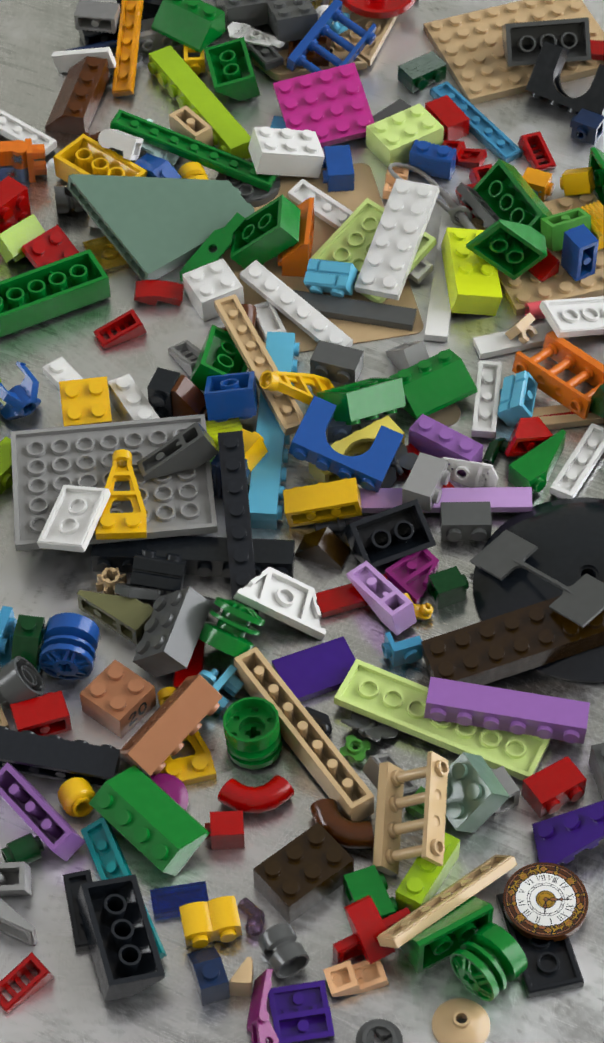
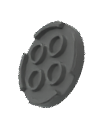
M218 172L216 180H229L233 186L239 189L245 201L253 207L262 206L272 201L278 195L281 186L280 175L277 176L269 192Z

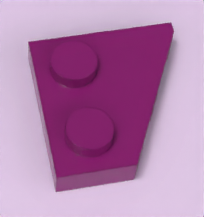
M425 549L397 561L385 569L384 574L403 594L408 593L414 604H419L428 588V575L436 573L439 567V559L428 549Z

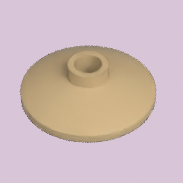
M455 998L444 1002L436 1009L432 1018V1031L438 1043H485L490 1032V1020L486 1011L478 1003L465 998ZM463 1018L467 1021L465 1023H459L456 1019Z

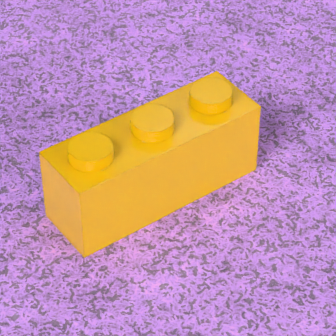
M356 477L283 490L284 510L289 528L333 521L337 517L344 519L362 516L360 490Z

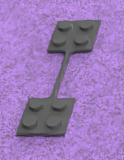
M508 530L503 531L470 560L472 564L501 581L513 570L523 568L563 591L562 595L549 608L583 628L604 610L603 582L586 573L571 586L562 584L525 563V560L538 547Z

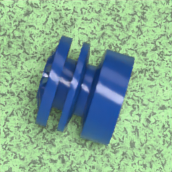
M60 613L49 618L46 623L43 637L44 642L39 656V664L44 672L52 677L70 681L81 680L90 676L94 668L95 651L100 637V630L97 624L88 617L77 613Z

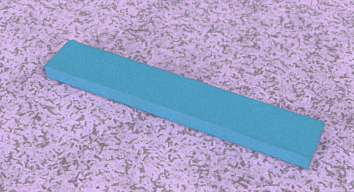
M448 81L430 89V95L434 99L448 95L470 119L469 132L498 159L510 163L522 157L523 151Z

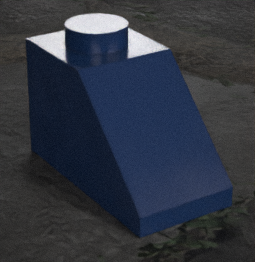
M215 947L188 953L187 959L202 1006L229 999V981L221 956Z

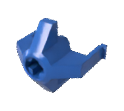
M19 361L16 362V365L26 376L21 384L7 391L0 382V398L6 402L5 406L0 402V413L6 420L11 421L32 414L42 402L37 398L39 382L25 366L26 364Z

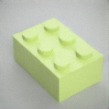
M419 103L366 126V147L388 168L390 163L409 162V152L414 141L417 139L441 146L443 144L444 127Z

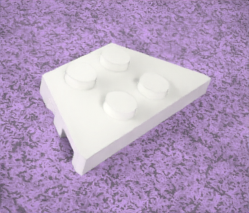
M266 568L245 587L240 588L233 597V599L319 640H322L326 635V629L321 628L319 621L321 611L316 603L315 589L276 569Z

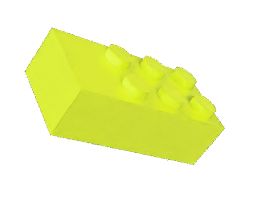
M447 227L441 243V251L451 313L496 316L502 300L498 269L466 248V244L484 230Z

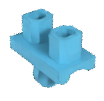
M232 664L218 680L216 676L219 672L215 668L210 672L207 670L199 672L218 692L224 689L233 697L244 685L234 675L237 668ZM223 696L218 702L220 707L215 712L220 714L229 703V700Z

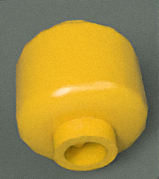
M82 777L70 778L59 787L57 792L58 800L67 815L79 818L87 816L92 812L94 808L89 802L94 797L95 792L86 779Z

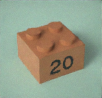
M114 660L80 693L82 712L121 739L157 704L155 686L117 660Z

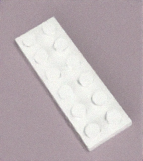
M396 178L354 286L355 292L399 300L439 195V186Z

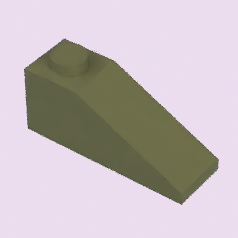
M84 590L77 592L80 610L135 645L141 641L145 632L144 626L154 610L150 604L142 603L136 598Z

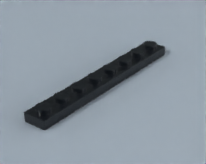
M233 431L218 433L231 594L232 600L244 604L233 599V597L240 588L245 587L256 577L243 432ZM250 607L251 609L254 610V612H256V613L259 615V611H258V610H256V609Z

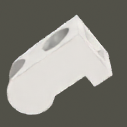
M105 129L100 132L98 141L103 148L118 149L124 152L123 158L138 160L144 139L117 129Z

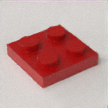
M59 225L44 232L21 248L35 269L79 253Z

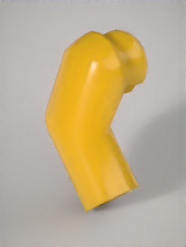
M404 593V595L412 601L409 594ZM413 602L417 620L424 621L432 616L433 606L431 604H414Z

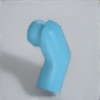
M346 12L342 13L343 15H345L347 18L350 19V15H349L348 13H346ZM333 21L334 24L331 23L330 29L338 35L349 29L340 22Z

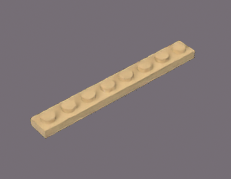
M236 294L215 300L214 307L249 371L255 372L256 384L285 436L296 433L304 415L295 399L279 391L264 390L259 385L260 376L264 371L269 370L273 372L279 370Z

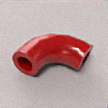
M275 775L266 784L258 787L246 786L232 778L221 788L218 794V801L236 811L243 810V813L260 814L275 810L287 802L294 795V789L285 778L279 775Z

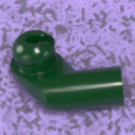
M506 438L492 440L482 461L493 465L497 455L502 452L505 453L509 441Z

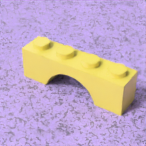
M387 415L373 421L370 425L360 430L354 431L351 435L335 441L330 446L342 455L358 456L370 449L381 425L403 434L401 443L405 442V432ZM309 463V473L318 483L341 480L338 475L330 471L320 470L314 464Z

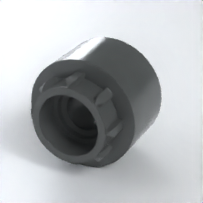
M16 656L0 668V704L4 707L10 708V704L32 699L44 693V683L39 672L24 657Z

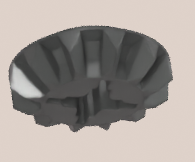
M374 1019L366 1022L360 1027L356 1035V1043H374V1034L381 1041L386 1040L384 1043H403V1037L399 1028L392 1022L384 1019Z

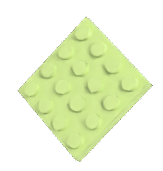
M366 198L317 250L311 259L353 263L358 270V278L385 208ZM426 232L423 234L409 274L437 244L436 238ZM360 293L375 303L382 304L387 299Z

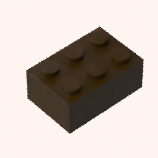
M316 823L253 869L254 886L290 924L343 885V875L354 872V859L319 823Z

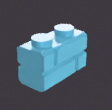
M310 258L304 277V285L311 293L323 294V292H326L332 296L343 298L344 295H353L358 270L353 263Z
M528 371L516 373V376L504 377L503 387L500 389L501 398L498 406V417L509 427L515 426L520 418L533 416L538 383Z

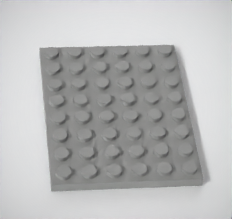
M205 414L11 431L16 551L43 549L39 548L37 541L63 485L105 488L112 467V455L119 449H125L132 453V467L147 514V538L96 540L94 531L88 545L218 533L210 460L197 468L145 480L142 477L137 465L138 461L197 421L207 432ZM129 481L115 482L114 491H130ZM114 501L110 509V513L133 512L130 501Z

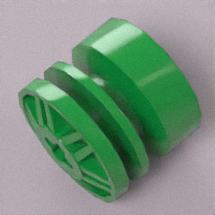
M216 597L214 604L222 608L223 611L210 609L209 613L218 619L217 624L205 622L199 639L228 655L237 657L254 646L251 641L245 638L246 633L256 636L260 633L257 629L250 626L251 623L263 626L266 620L244 604Z
M247 697L233 702L226 709L223 716V728L229 757L235 764L247 769H260L272 764L280 756L283 748L277 709L271 702L259 697Z
M490 922L484 924L471 936V942L466 941L450 955V963L458 979L475 996L488 1002L494 1000L507 987V982L514 981L527 969L528 965L525 953L512 935L497 924Z

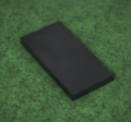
M504 893L497 894L496 902L505 930L520 945L528 961L527 969L520 974L528 999L583 987L584 980L569 937L554 942L553 940L529 939L521 935L511 926L505 916L503 906Z

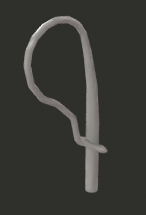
M394 162L389 164V173L395 179L402 178L392 168L403 167L417 172L431 185L439 186V194L449 208L439 198H437L436 202L449 213L452 222L457 226H464L465 229H476L471 222L472 213L470 209L466 206H459L425 172L405 163Z

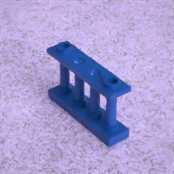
M334 0L289 55L286 67L292 72L297 66H302L311 73L322 71L306 59L309 51L316 52L336 67L353 63L367 44L370 46L375 40L377 25L373 23L368 31H366L342 14V1ZM338 21L362 38L354 46L331 30V23ZM321 36L328 37L350 52L349 55L342 61L319 45V38Z

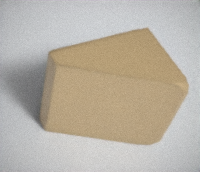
M247 957L230 979V996L251 997L254 973L252 957Z

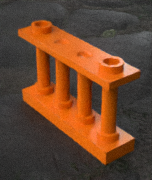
M553 331L546 334L542 351L529 358L520 351L516 352L512 368L513 372L528 371L537 381L538 389L582 419L587 418L592 401L591 397L598 387L604 384V365L566 339L558 338ZM550 357L558 364L547 370L539 363ZM568 369L576 376L565 382L556 375ZM584 381L594 387L585 394L575 389L576 386Z

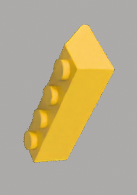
M85 134L79 136L53 156L56 176L67 183L68 177L71 174L147 176V170L123 158V156L113 150L103 148L99 142Z

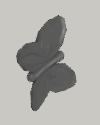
M404 443L400 444L381 485L382 488H391L397 479L396 471L402 475L404 473L402 468L412 470L418 458L417 454L408 453Z
M352 712L351 719L341 720L342 723L358 729L361 737L370 738L375 742L380 741L381 738H395L399 734V730L386 725L378 726L377 721L370 723V718L356 712Z

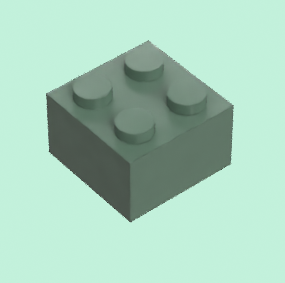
M463 752L449 766L446 817L455 830L475 833L510 796L482 756Z

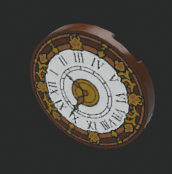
M533 863L517 870L507 881L503 894L504 913L511 926L521 935L529 939L560 941L573 935L584 923L588 911V894L582 881L569 869L554 863Z

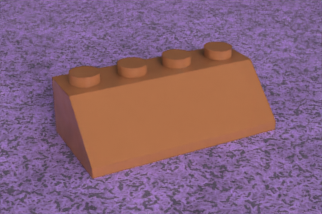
M200 674L188 676L120 749V758L130 766L136 765L147 776L152 774L156 776L166 766L164 761L170 754L176 755L183 748L184 743L182 741L188 734L193 736L201 728L202 724L200 721L206 715L211 716L220 707L218 702L223 696Z

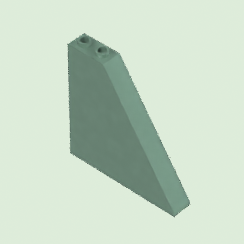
M71 174L68 177L67 189L141 280H157L185 264L212 232L225 227L237 212L244 218L255 212L253 206L245 201L239 189L233 186L229 180Z

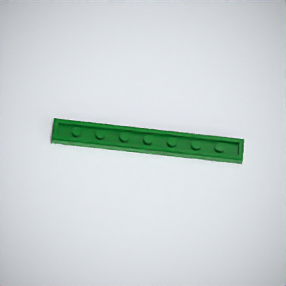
M120 109L110 123L111 129H117L144 139L143 142L190 161L198 162L205 167L267 192L271 190L278 176L256 174L252 162Z

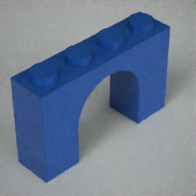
M314 395L295 433L288 453L298 460L314 464L320 470L330 471L341 479L356 477L357 483L362 488L378 493L404 435L381 425L368 451L358 456L342 455L329 445L325 433L337 405Z

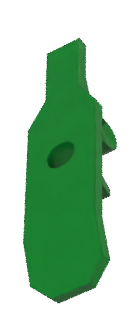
M237 212L225 227L214 230L179 272L180 281L183 282L182 274L219 260L231 247L234 234L246 221V218ZM213 247L217 248L213 253L209 251Z

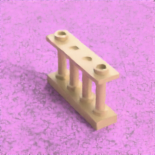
M433 751L427 752V766L405 771L388 761L379 763L373 865L376 866L378 871L386 875L398 874L400 860L420 856L437 866L443 865L449 760ZM426 777L425 792L403 797L405 782ZM424 804V818L402 822L403 808ZM423 830L422 845L400 849L401 834Z

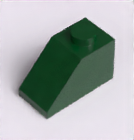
M19 614L13 634L11 660L16 656L24 657L37 671L40 665L39 656L44 642L43 637L46 627L44 617Z

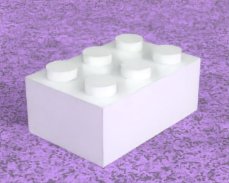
M267 126L253 127L248 150L256 174L319 178L325 156L316 131L291 130L289 128L277 129Z

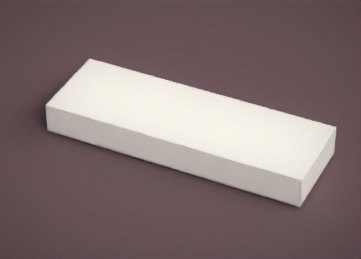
M110 47L57 51L52 54V59L59 73L68 72L71 67L87 56L107 59L108 68H115L117 64Z

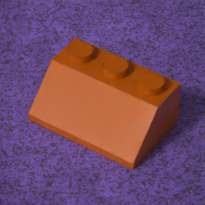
M309 197L297 206L301 210L299 242L278 255V266L282 267V276L305 277L314 237V198Z

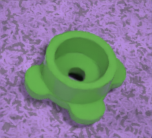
M349 735L346 737L344 747L340 748V753L352 763L362 762L365 759L366 751L371 748V744L367 740L362 741L356 738L355 735Z

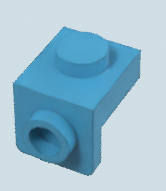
M390 632L385 633L384 643L381 644L384 657L390 659L393 667L414 663L423 657L420 635L395 642Z

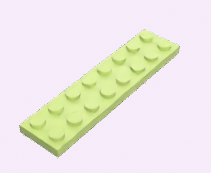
M358 659L353 663L334 697V704L458 755H461L463 752L480 755L490 768L497 769L503 766L510 776L522 781L535 774L550 743V738L542 739L538 736L517 735L507 731L488 730L471 725L462 726L458 723L438 722L424 718L428 687Z

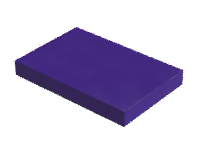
M343 636L272 660V667L297 699L303 702L338 690L356 659Z

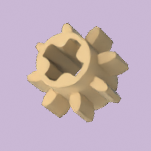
M106 567L101 574H97L96 588L97 592L103 591L104 594L119 596L120 594L114 593L115 584L127 583L126 574L120 575L118 567Z

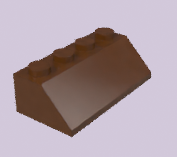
M87 56L69 69L45 125V130L80 136L88 132L110 78L107 59Z

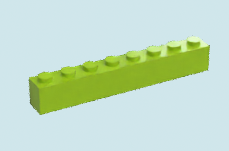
M169 45L149 53L148 69L150 73L157 77L160 85L168 90L171 98H175L180 108L184 106L189 107L212 126L213 146L239 158H245V160L251 158L248 150L251 136L174 48Z

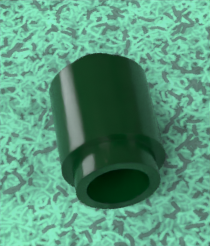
M31 833L7 843L6 847L1 849L5 862H26L27 864L41 859V852L45 851L39 836L33 837Z

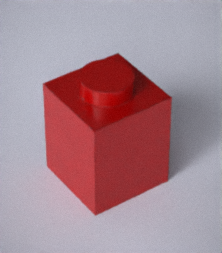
M243 810L210 812V823H205V828L210 832L206 840L211 839L212 850L245 849Z

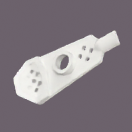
M232 22L227 26L230 40L244 37L245 43L265 47L275 46L281 48L285 44V42L277 40L275 36L251 28V25Z
M448 457L441 458L448 460V464H450L448 465V471L451 472L450 480L470 488L497 486L499 477L492 464ZM464 470L466 472V476H459L457 474V471Z

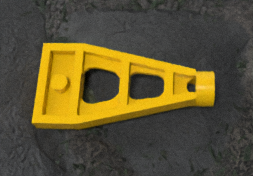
M266 370L259 379V385L262 389L279 391L307 405H310L314 397L307 385L311 386L312 393L317 396V392L334 388L329 378L309 373L272 372Z
M119 449L112 455V467L105 488L109 489L111 495L96 526V540L147 538V514L132 467V453L125 449ZM129 481L130 491H114L115 482ZM114 501H130L133 512L110 513V509Z
M165 687L157 692L160 706L176 690L175 687ZM198 731L193 736L188 734L182 741H188L193 747L195 754L172 759L169 755L164 761L166 766L160 772L176 776L185 786L217 779L211 752Z

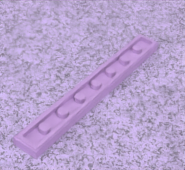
M532 487L441 488L442 495L439 503H434L430 512L422 511L423 513H440L441 502H490L491 512H529L533 508ZM359 488L362 513H380L402 505V488H380L378 493Z

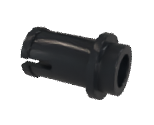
M339 517L334 521L314 523L315 531L328 527L339 537L345 534V520H339Z

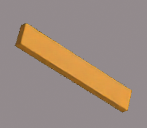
M122 0L115 56L117 64L114 68L111 92L113 97L134 95L144 0Z

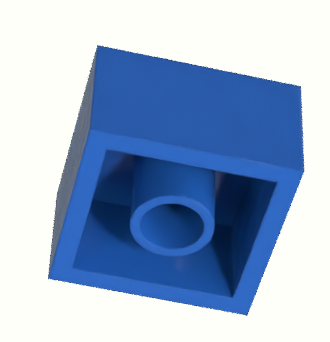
M254 371L207 376L204 397L208 421L224 422L230 418L245 420L256 416L258 392Z

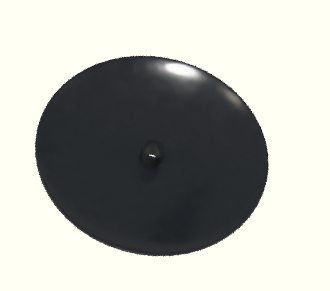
M589 497L565 498L533 506L532 511L520 512L507 520L492 534L482 548L483 550L503 531L508 530L538 547L525 560V563L562 584L571 586L586 573L603 582L604 499ZM477 566L474 569L473 597L481 621L560 596L563 593L561 589L523 568L513 570L502 581ZM604 645L533 668V670L568 681L603 683Z

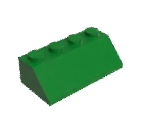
M501 159L491 167L473 188L500 219L530 225L539 233H541L540 219L553 215L517 169Z
M136 765L107 780L89 802L101 816L161 872L173 876L178 875L210 834L206 828Z

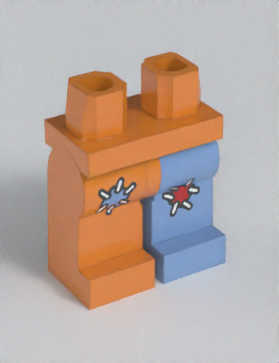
M31 138L25 139V141H0V182L7 176H10L20 183L27 181L34 183L36 182L35 176L47 175L46 160L34 161V159L46 158L44 144L32 145Z

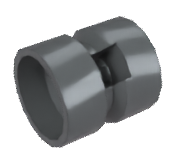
M67 185L54 186L57 214L70 213L71 210L86 212L67 189Z
M280 923L269 928L258 940L265 957L270 959L269 963L279 978H287L297 974L309 962L307 952L301 943L295 942L298 937L288 923Z

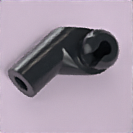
M306 706L305 709L327 736H330L333 728L329 716Z

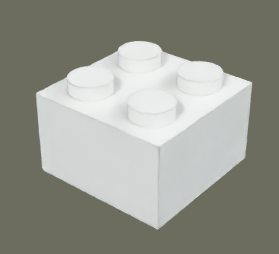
M223 258L182 274L184 294L204 322L219 316L214 307L215 300L236 294L240 303L245 304L243 286Z

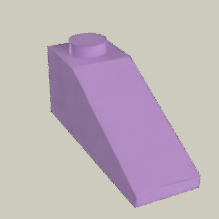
M367 560L346 574L347 578L380 621L396 636L417 622L413 602Z

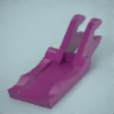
M266 969L254 981L247 1019V1029L251 1032L252 1043H279V1039L269 1021V1014L266 1008L268 993L272 986L271 975L274 969Z

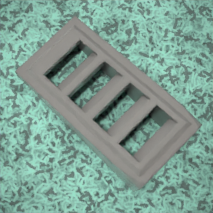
M188 340L169 347L168 353L191 377L201 350Z
M0 898V931L31 946H35L37 943L35 927Z

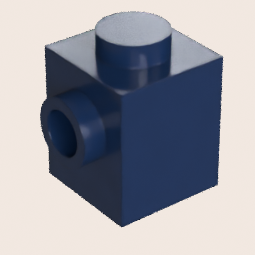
M582 108L577 116L574 115L570 122V127L572 128L571 137L595 145L604 132V116Z

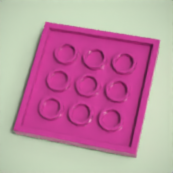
M354 62L273 83L286 128L316 131L321 148L366 137V126L375 123Z

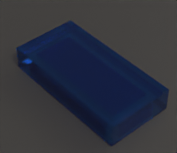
M205 881L150 890L154 919L180 915L179 907L188 903L209 901Z

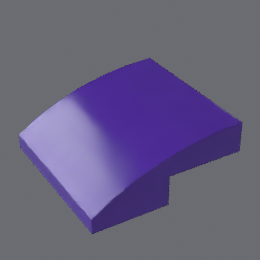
M325 980L270 989L268 993L273 1029L279 1039V1043H297L335 1036Z

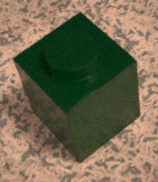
M457 566L428 575V592L438 609L466 600V591L469 588V583L464 574L461 575Z

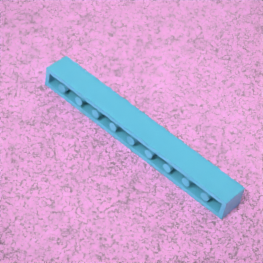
M267 332L266 349L277 369L281 372L297 373L298 360L294 359L295 356L299 357L300 343L295 342V333ZM260 391L256 432L263 437V442L268 452L251 471L248 495L251 528L277 530L278 520L283 518V505L279 504L280 501H284L283 490H285V486H281V484L286 482L287 467H283V465L288 463L289 449H285V446L290 445L291 434L285 436Z

